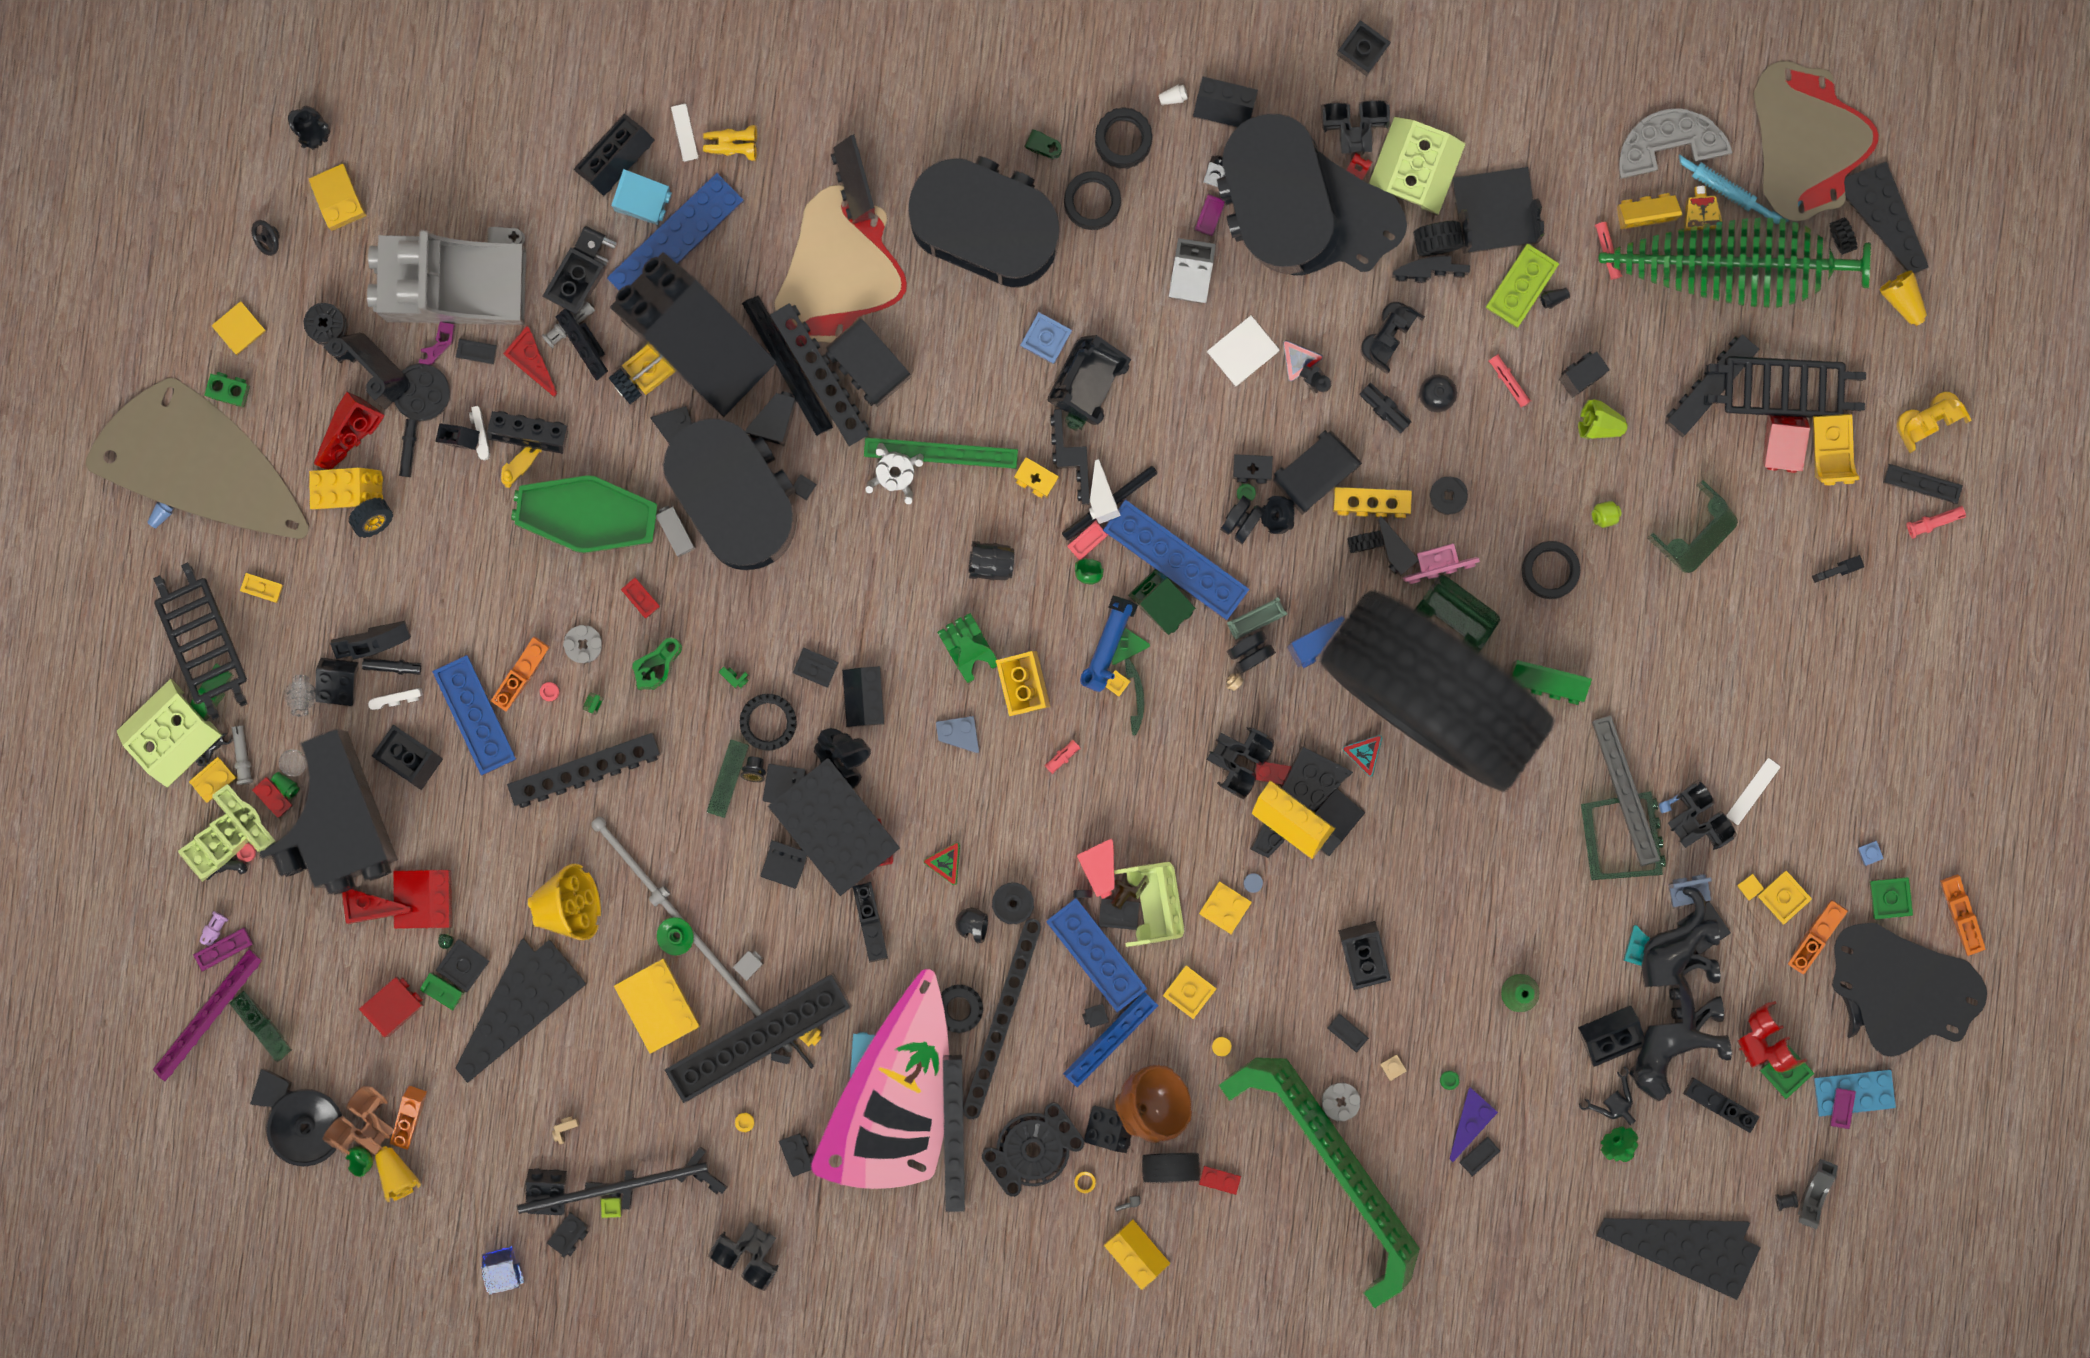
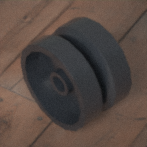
M1244 495L1237 505L1233 506L1225 518L1227 520L1220 529L1229 535L1237 526L1239 529L1234 539L1240 544L1245 542L1266 511L1259 505H1256L1248 513L1247 510L1251 505V500Z
M1263 630L1245 637L1237 642L1234 647L1226 651L1231 660H1236L1241 656L1244 657L1235 666L1240 674L1276 653L1271 644L1259 648V645L1267 640Z
M1007 883L995 891L992 898V908L1000 921L1007 924H1019L1031 915L1034 908V899L1026 886L1019 883ZM1011 900H1015L1017 902V905L1015 907H1011L1009 905V902Z

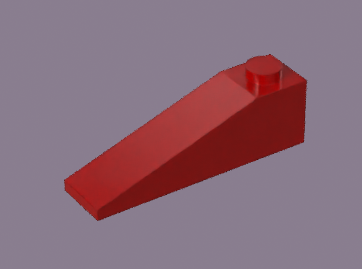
M346 392L334 412L314 464L323 469L332 470L347 456L348 451L354 446L358 447L361 444L360 441L367 434L371 435L377 429L385 414L364 399Z

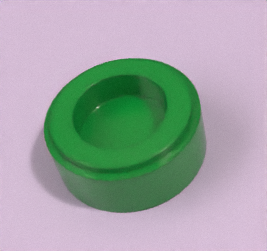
M1242 484L1237 489V498L1240 501L1244 495L1252 502L1256 496V490L1250 484Z
M1445 1071L1440 1076V1084L1444 1089L1453 1090L1459 1085V1076L1453 1071Z

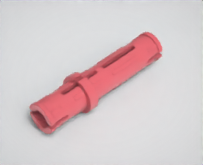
M1607 222L1595 224L1602 251L1614 253ZM1603 234H1605L1606 241H1607V244H1608V249H1607V247H1606V243H1605ZM1607 263L1611 280L1622 277L1621 271L1613 268L1611 263Z
M1499 354L1490 359L1489 362L1497 372V377L1502 379L1520 407L1522 408L1531 400L1511 374L1510 367L1507 368Z

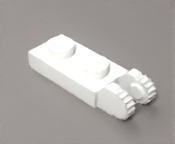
M478 406L471 407L472 412L469 413L471 424L475 423L476 430L480 431L479 446L476 450L481 460H488L490 450L481 408Z
M422 688L376 697L369 701L368 706L372 710H378L387 703L391 707L400 705L401 700L407 699L408 703L418 701V697L423 695Z

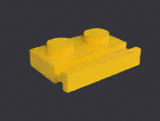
M217 757L192 778L189 783L205 802L209 803L213 799L212 795L225 785H230L237 777L223 763L220 757Z

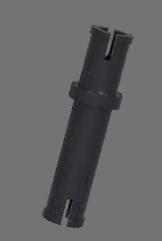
M406 419L404 436H402L403 449L399 476L411 477L415 442H417L416 430L418 420Z
M364 658L362 669L395 672L399 675H421L422 664L405 662V660L390 661Z

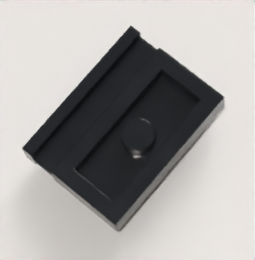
M803 647L793 674L828 688L839 662Z
M1101 899L1100 927L1137 930L1140 902L1126 901L1122 909L1119 910L1117 906L1115 908L1110 904L1113 900Z

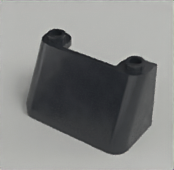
M364 333L334 338L323 347L339 363H342L343 360H349L353 363L358 361L373 376L366 385V391L385 410L408 388V378Z
M1097 335L1080 337L1074 344L1049 393L1048 402L1092 425H1098L1104 419V409L1100 406L1115 377L1128 371L1131 358Z
M1332 430L1322 432L1317 437L1319 441L1287 468L1281 467L1274 473L1275 478L1273 482L1288 499L1294 502V506L1302 515L1348 477L1350 473L1362 465V462Z

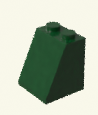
M1156 569L1128 594L1155 624L1168 635L1174 633L1184 620L1192 616L1193 611L1196 609L1178 588Z

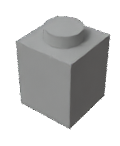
M748 951L733 968L748 981L764 964L761 962L763 958L756 951L753 953Z

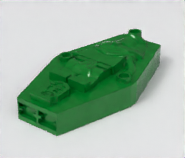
M586 475L521 485L519 490H515L514 501L517 502V508L512 510L511 520L515 521V526L574 552L586 554L651 544L653 542L657 504L595 476Z

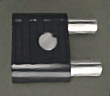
M585 225L574 249L606 266L608 259L599 256L598 253L603 244L614 249V245L617 243L606 238L605 234Z

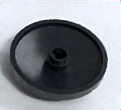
M300 1089L287 1093L273 1105L267 1116V1141L273 1152L280 1159L291 1165L304 1167L319 1164L328 1159L337 1150V1148L325 1142L323 1136L330 1125L337 1118L342 1117L341 1111L329 1096L317 1090ZM301 1124H306V1127L302 1129Z

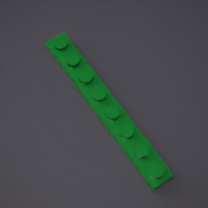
M865 438L864 457L880 459L882 456L876 454V449L879 443H883L888 452L905 454L909 458L922 454L924 456L923 462L1017 469L1018 449Z

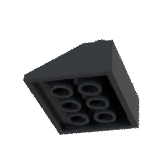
M855 134L850 135L833 147L834 153L831 154L833 165L837 164L839 170L835 173L838 183H842L844 190L840 191L843 202L847 201L849 208H846L848 220L852 219L853 224L874 219L875 208Z

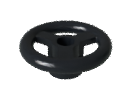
M264 220L255 221L251 228L255 245L263 254L268 256L275 255L279 249L278 240L280 235L278 230ZM258 226H262L261 234H257ZM260 241L265 243L270 250L266 249Z

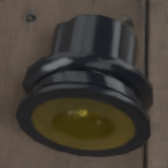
M754 756L748 757L746 766H743L741 769L743 771L740 775L741 778L750 782H763L765 780L764 775L766 774V771L763 769L764 760Z

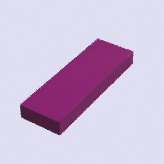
M244 927L193 954L203 972L252 946L254 943Z

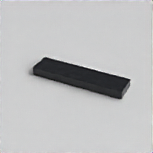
M1888 464L1883 483L1954 504H1958L1963 485L1892 464Z

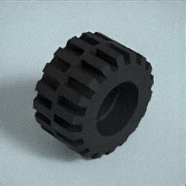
M1459 221L1437 222L1419 227L1413 231L1417 254L1421 256L1444 254L1458 250L1465 245Z
M961 984L952 985L941 992L947 1030L963 1033L977 1026L983 1015V1003L981 997L974 989ZM956 997L965 998L971 1007L970 1014L963 1020H955L948 1013V1004Z

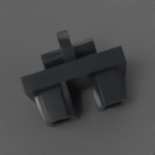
M1306 365L1303 367L1299 375L1304 378V382L1313 392L1317 394L1318 391L1326 392L1331 388L1330 378L1325 376L1319 367L1315 366L1313 369Z

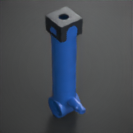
M1112 596L1108 606L1112 610L1090 665L1083 671L1080 677L1081 685L1101 692L1106 687L1107 679H1114L1115 674L1108 671L1129 616L1134 617L1138 607L1137 604L1118 596Z

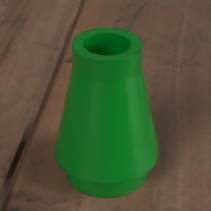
M280 772L275 773L271 778L284 798L292 799L300 790L298 783L282 775Z

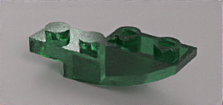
M245 991L241 992L229 1003L276 1062H279L292 1051L281 1032Z

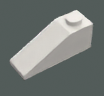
M1098 459L1095 460L1090 496L1092 508H1089L1092 518H1096L1098 523L1101 524L1121 515L1103 467Z

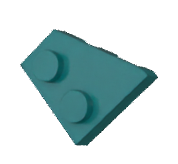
M1636 925L1632 927L1623 961L1642 966L1644 946L1650 937Z

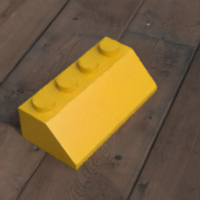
M1271 781L1259 795L1252 811L1255 817L1311 859L1315 857L1335 829Z

